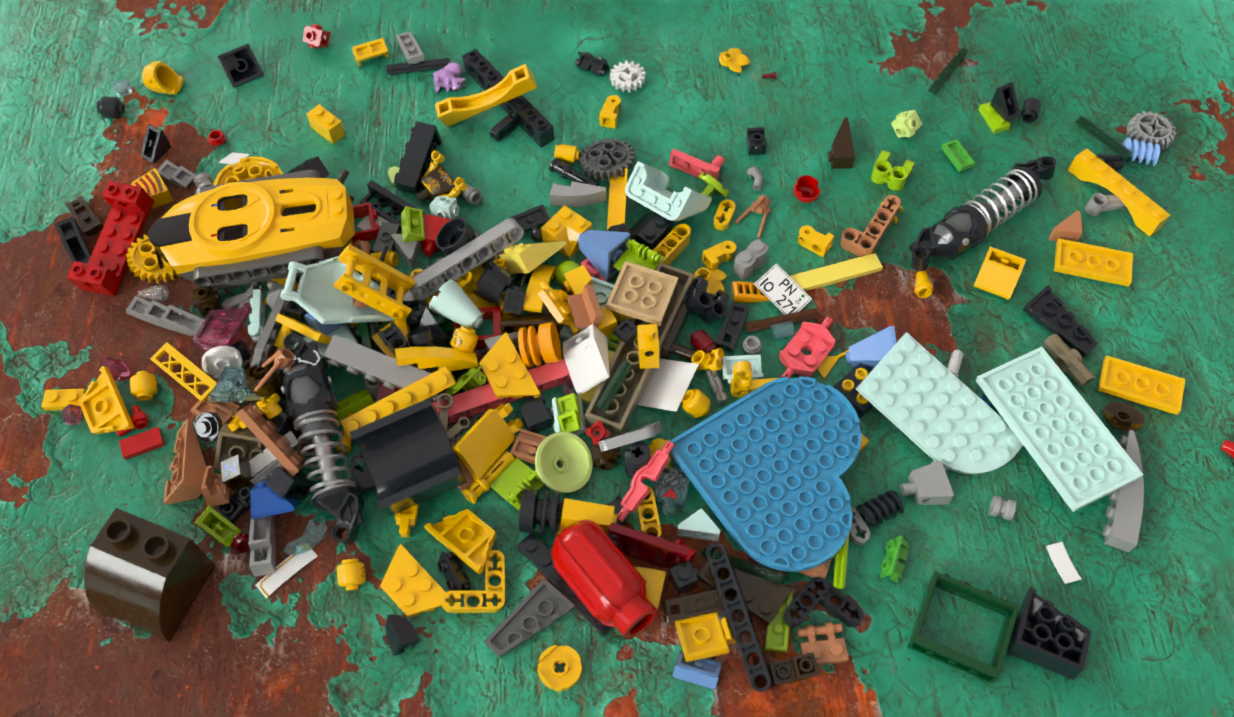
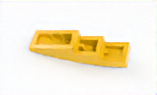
M407 347L395 349L398 366L417 363L419 370L432 367L441 369L448 366L450 371L468 369L473 366L479 367L476 354L473 352L467 353L458 349L444 347Z

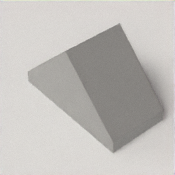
M392 234L391 237L395 248L410 268L414 269L422 248L420 241L403 242L402 234Z

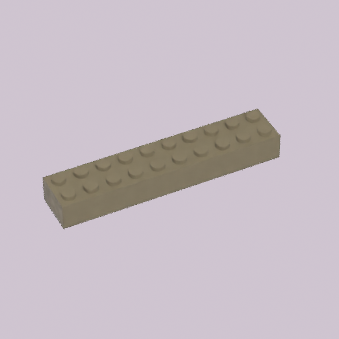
M659 262L656 271L678 277V283L661 326L657 325L660 358L662 346L681 305L686 303L691 283L694 280V274ZM633 317L630 321L636 326L652 324ZM637 336L628 345L621 340L609 364L610 377L600 383L585 413L586 426L591 427L596 421H601L603 427L609 430L611 436L625 433L655 369L639 368ZM647 351L645 355L651 356L652 351Z

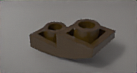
M814 652L769 663L774 687L820 675Z

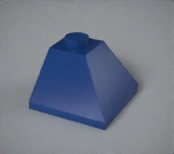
M267 480L257 482L256 486L250 490L252 519L295 511L301 501L280 497L265 484Z

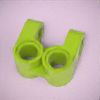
M882 150L874 164L871 180L876 184L887 183L891 190L900 191L904 188L915 162L907 159L903 167L896 166L892 168L888 162L891 153Z

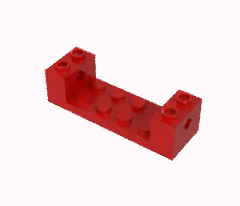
M108 181L102 197L112 206L88 264L74 261L67 278L81 290L115 296L128 266L126 256L129 253L128 248H132V242L137 243V238L141 235L154 200L142 187Z

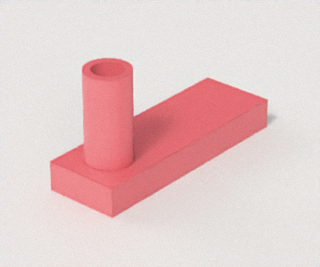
M673 149L670 153L669 166L699 178L702 172H705L718 181L719 171L725 160L722 156L718 155L709 164Z

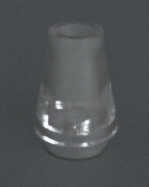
M158 284L139 290L138 297L147 301L164 302L169 298V290L165 285Z

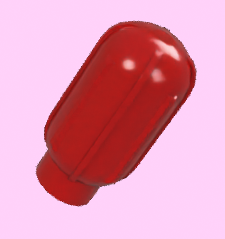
M580 520L578 523L565 528L555 537L551 549L554 568L593 617L606 626L616 627L625 639H631L639 635L655 620L658 610L647 598L646 580L597 523L591 520Z

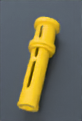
M505 451L480 479H474V483L468 489L462 491L464 497L472 504H476L477 499L489 490V485L515 460L513 455Z

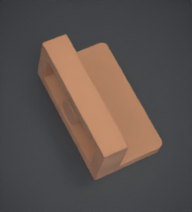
M585 285L582 294L567 296V302L577 329L587 328L592 324L596 327L599 326L603 314L593 285Z

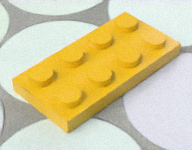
M1058 238L1054 262L1055 272L1128 287L1132 283L1133 253Z
M1106 355L1103 359L1098 391L1178 415L1181 412L1185 379Z

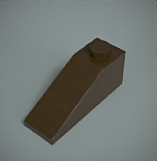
M848 117L844 118L832 143L831 151H828L827 159L828 162H831L832 169L853 167L855 153Z

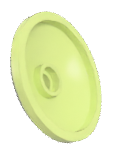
M558 432L546 437L540 443L535 456L536 471L541 481L551 490L560 493H570L582 488L592 473L593 461L591 452L586 443L572 433ZM557 461L561 464L560 468L557 467Z

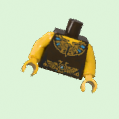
M437 150L433 151L431 157L434 161L430 163L426 173L420 180L422 191L416 194L418 201L422 203L429 199L432 202L436 196L461 197L460 190L464 191L467 189V184L464 183L465 180L461 177L454 180L442 165H438V163H442L445 160L444 155L440 154Z

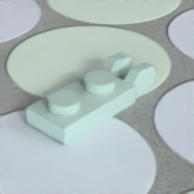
M260 289L253 290V297L250 298L252 313L249 314L251 324L248 326V334L250 337L252 336V340L255 343H258L265 327V297Z

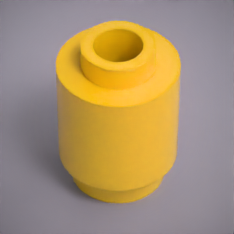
M556 145L554 158L557 157L562 162L575 164L576 160L579 161L580 150H578L577 146Z

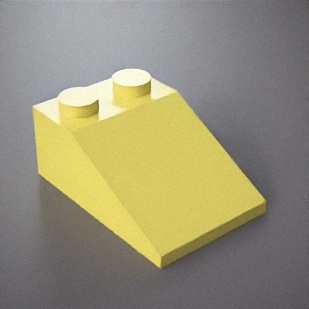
M566 241L512 244L498 254V256L505 261L506 268L511 274L530 273L567 243Z

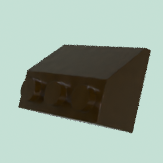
M551 313L546 315L509 314L502 315L500 320L502 335L506 332L507 334L518 332L522 327L528 329L529 326H534L538 332L540 324L553 322L560 338V324Z

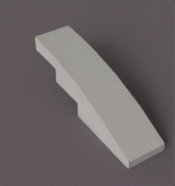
M138 296L134 297L126 309L127 314L138 319L195 337L205 323L204 319L172 305L167 307L154 300L149 302Z

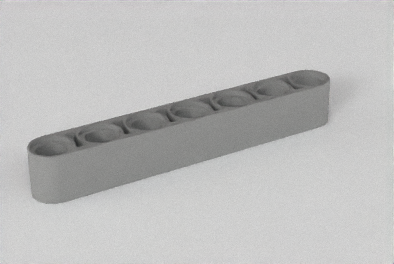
M508 218L412 277L415 279V285L409 290L415 300L426 299L439 291V288L450 279L455 281L519 241L524 235V230L515 219Z

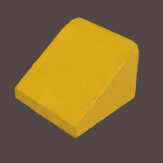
M726 617L722 618L721 626L727 645L736 643L729 619Z

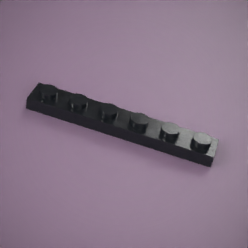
M530 533L517 545V549L560 593L576 606V610L602 637L614 628L602 624L597 618L593 617L554 568L551 551L535 534Z

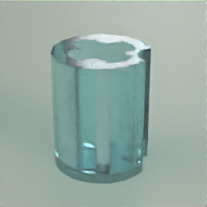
M792 321L772 324V337L774 340L795 336V328Z

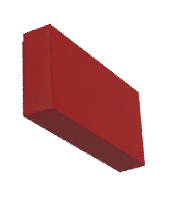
M159 427L119 440L122 456L125 460L165 446Z

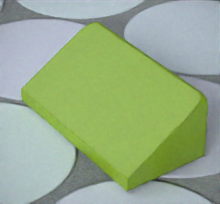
M405 206L401 213L403 242L424 240L423 210Z
M364 389L338 402L339 406L336 417L340 424L341 420L347 418V414H354L374 403L369 391Z

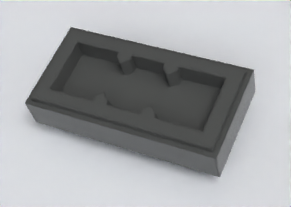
M382 221L372 250L373 253L383 252L386 245L389 247L387 251L393 250L394 242L391 235L399 233V224Z

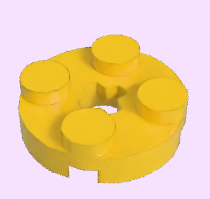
M555 645L547 648L539 658L538 674L541 682L547 688L556 692L572 688L579 681L582 674L581 659L578 653L569 646ZM564 663L566 665L564 667L565 671L563 673H556L555 664L561 665Z

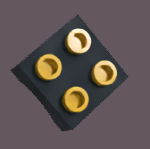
M861 363L834 385V388L849 400L860 419L873 407L856 390L858 385L870 373Z

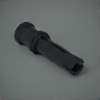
M557 157L550 164L549 171L560 174L563 179L569 178L574 182L595 186L600 185L598 182L574 170L572 165L561 162Z

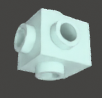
M436 196L429 205L432 216L452 220L459 214L456 198Z

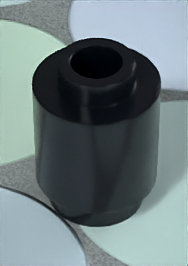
M1028 98L1024 101L1021 111V118L1024 122L1032 123L1038 118L1041 102L1038 99Z

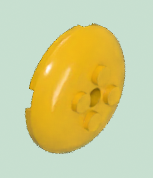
M245 157L239 159L240 162L233 165L228 164L217 175L214 185L280 175L283 172L270 159Z

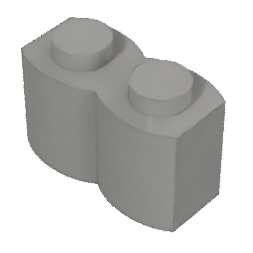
M760 239L751 242L747 250L740 252L736 256L733 273L741 280L748 279L755 269L762 267L766 262L769 246Z

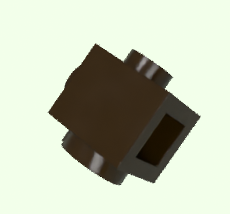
M592 441L593 468L610 470L616 467L617 459L621 458L620 447L601 452L600 446L593 444Z

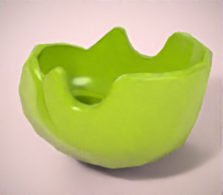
M568 260L560 263L555 271L556 281L564 287V274L580 267V265Z

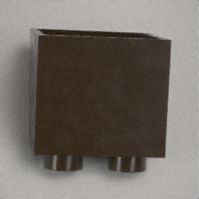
M115 508L89 548L84 574L85 592L90 605L96 611L170 642L216 565L191 538Z

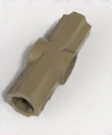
M1052 334L1044 340L1042 345L1055 358L1056 365L1062 372H1067L1080 388L1087 386L1094 380L1095 376L1082 363V357L1077 350L1070 349L1057 334Z

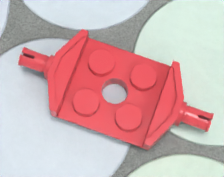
M826 317L822 324L802 323L795 336L784 350H781L779 353L781 363L787 368L781 378H790L793 374L811 377L836 342L827 329L833 322L831 318ZM803 349H808L811 352V354L804 355L801 351Z

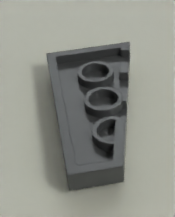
M544 578L484 641V644L499 658H502L576 609V606Z

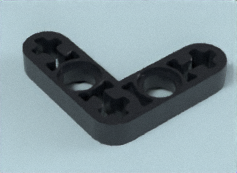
M821 577L813 578L789 604L783 614L784 623L793 628L798 627L818 604H821L841 622L851 628L859 626L864 618V613L860 607ZM819 585L821 589L814 595L812 592ZM801 598L809 599L811 606H804L801 603ZM830 599H838L841 606L836 607L832 605ZM798 609L800 612L797 617L792 619L790 615ZM855 614L856 617L851 619L850 615Z

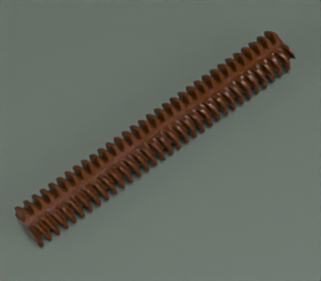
M817 308L745 322L744 327L747 333L748 331L751 333V330L752 332L753 330L755 332V329L760 331V328L761 331L762 328L767 330L769 327L771 329V326L772 328L773 326L776 328L778 325L780 327V324L781 327L782 324L787 326L789 322L791 325V322L796 324V321L800 323V320L801 322L802 320L807 322L809 318L810 320L811 318L816 320V317L818 319L820 314Z

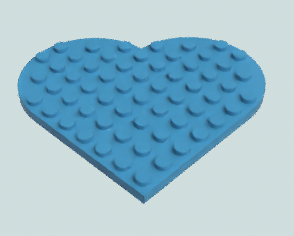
M802 376L799 378L783 377L772 380L670 440L675 445L670 452L674 460L739 547L760 564L781 571L797 572L813 569L834 557L848 537L852 525L853 512L851 510L849 493L840 477L853 465L861 446L862 433L859 426L860 421L854 407L842 393L828 384L826 386L817 382L816 379Z

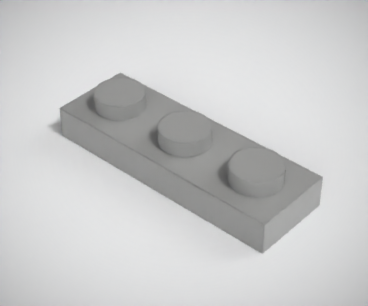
M411 31L395 35L397 43L409 64L425 61L424 54Z

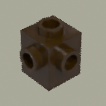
M212 286L199 287L192 290L194 296L191 298L193 307L195 309L198 308L202 316L221 311L219 304L221 297L218 290L214 291Z

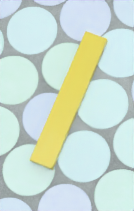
M876 253L791 275L790 277L804 291H809L882 271L883 266Z

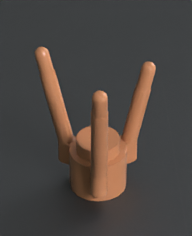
M760 195L735 221V224H738L750 212L764 213L757 238H760L767 216L771 211L768 208L771 204L769 198Z
M279 348L272 357L262 364L264 368L274 361V366L259 382L254 391L257 392L277 368H288V372L292 364H294L295 355L286 348Z

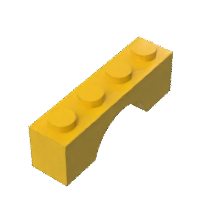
M584 265L564 274L565 282H563L566 291L571 292L572 295L582 294L585 285H593L592 278ZM600 307L603 318L597 328L605 336L613 334V330L618 326V323L611 310L606 309V307Z

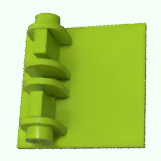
M629 239L626 243V246H628L627 250L613 267L621 271L624 262L627 261L655 270L664 257L659 252L652 251L648 246L645 247L644 244L640 245L636 240Z
M483 365L476 369L473 366L457 379L456 384L450 386L445 393L453 395L461 388L465 392L485 384L486 376L480 371Z
M516 458L489 486L520 511L524 488L539 491L545 484L539 478L536 469L533 471L520 459Z

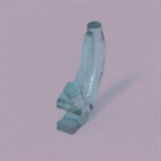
M320 517L321 524L318 526L314 525L313 519H310L303 536L288 543L283 549L284 554L298 555L307 552L322 541L327 530L325 517Z

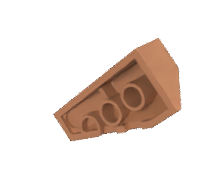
M187 419L178 430L174 453L177 454L169 469L173 473L171 481L167 480L165 486L164 504L167 505L194 500L202 494L201 487L206 464L191 419Z

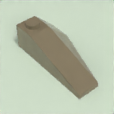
M224 423L218 432L214 469L221 470L220 462L236 455H240L246 461H250L259 453L263 454V450L266 447L248 427L241 428L240 426L238 429L231 431L227 426L228 424ZM298 443L292 448L300 452L302 444Z

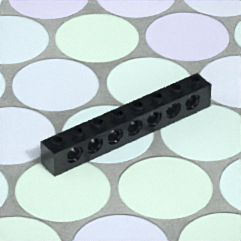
M476 48L462 56L464 70L485 91L494 87L505 78ZM523 95L499 104L508 115L511 114L518 119V125L540 148L555 140L553 125Z

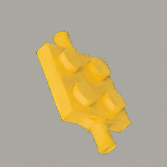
M542 280L539 283L542 290L538 295L559 324L569 326L574 335L581 332V329H577L567 302L568 294L563 290H553L546 280Z

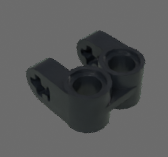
M697 276L691 283L686 307L694 315L700 313L703 321L711 324L726 315L729 294L723 290H718L711 298L710 294L706 291L708 281L701 276Z

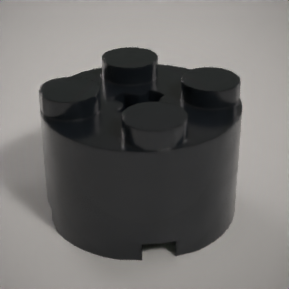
M490 261L491 267L486 266L476 283L478 289L475 290L473 288L472 293L490 304H498L503 296V288H508L513 278L510 276L511 272Z

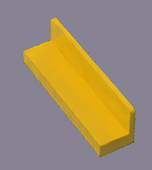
M625 168V176H617V179L611 177L607 230L611 226L625 224L627 202L625 187L628 182V168Z

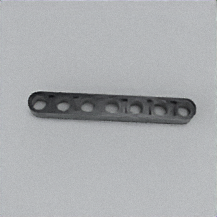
M713 543L707 548V558L750 684L756 691L767 692L773 686V678L730 554L721 544ZM716 549H722L723 552L722 557L719 559H714L713 557ZM728 569L730 571L729 578L721 580V571ZM730 590H736L737 598L733 601H729L727 598ZM742 610L745 617L743 621L737 623L734 618L735 613ZM745 632H750L752 635V640L748 644H744L742 641V635ZM753 653H757L760 658L756 666H752L749 662V657ZM760 675H764L767 678V685L764 688H760L757 685V678Z

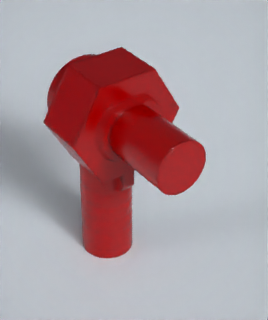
M134 405L131 408L133 415L130 418L134 428L116 431L119 437L135 428L141 430L148 426L149 416L145 412H141L139 405Z

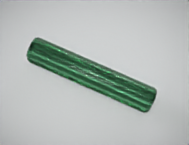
M628 361L621 362L596 404V408L600 411H607L630 372L632 365Z

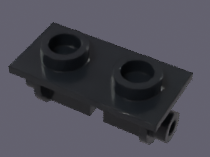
M578 51L580 58H577L575 61V65L578 68L588 71L590 66H592L590 72L599 76H605L606 69L610 70L604 58H595L588 52L582 53Z
M442 551L437 566L440 573H443L446 579L447 588L449 591H468L471 588V582L465 571L457 573V570L462 569L458 557L452 551L447 554Z

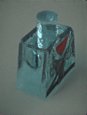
M665 467L658 481H654L656 505H663L662 514L665 516H673L675 507H684L692 482L682 469Z

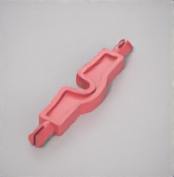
M667 441L661 451L657 449L647 465L635 473L631 482V488L620 503L622 509L618 513L617 519L621 522L624 521L629 512L634 513L649 494L650 490L643 484V480L658 481L665 466L670 461L668 455L675 446L672 442Z

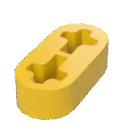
M726 199L721 201L713 222L717 230L722 231L729 227L736 206L732 200Z

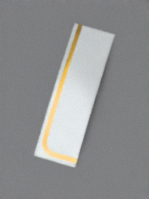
M305 544L276 566L275 573L268 574L256 584V587L267 598L286 580L318 557L308 544Z

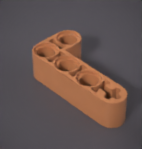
M889 195L884 199L864 233L855 228H846L842 233L841 247L859 257L873 254L898 213L901 203L899 197Z

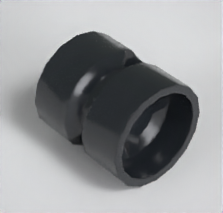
M421 327L410 331L406 335L410 346L437 347L436 342H432L434 336L431 327Z

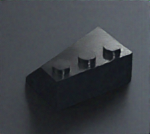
M1029 587L1016 618L1008 653L1074 680L1084 669L1091 631L1070 615H1064L1053 607L1054 604L1048 599L1045 601L1036 594V590Z

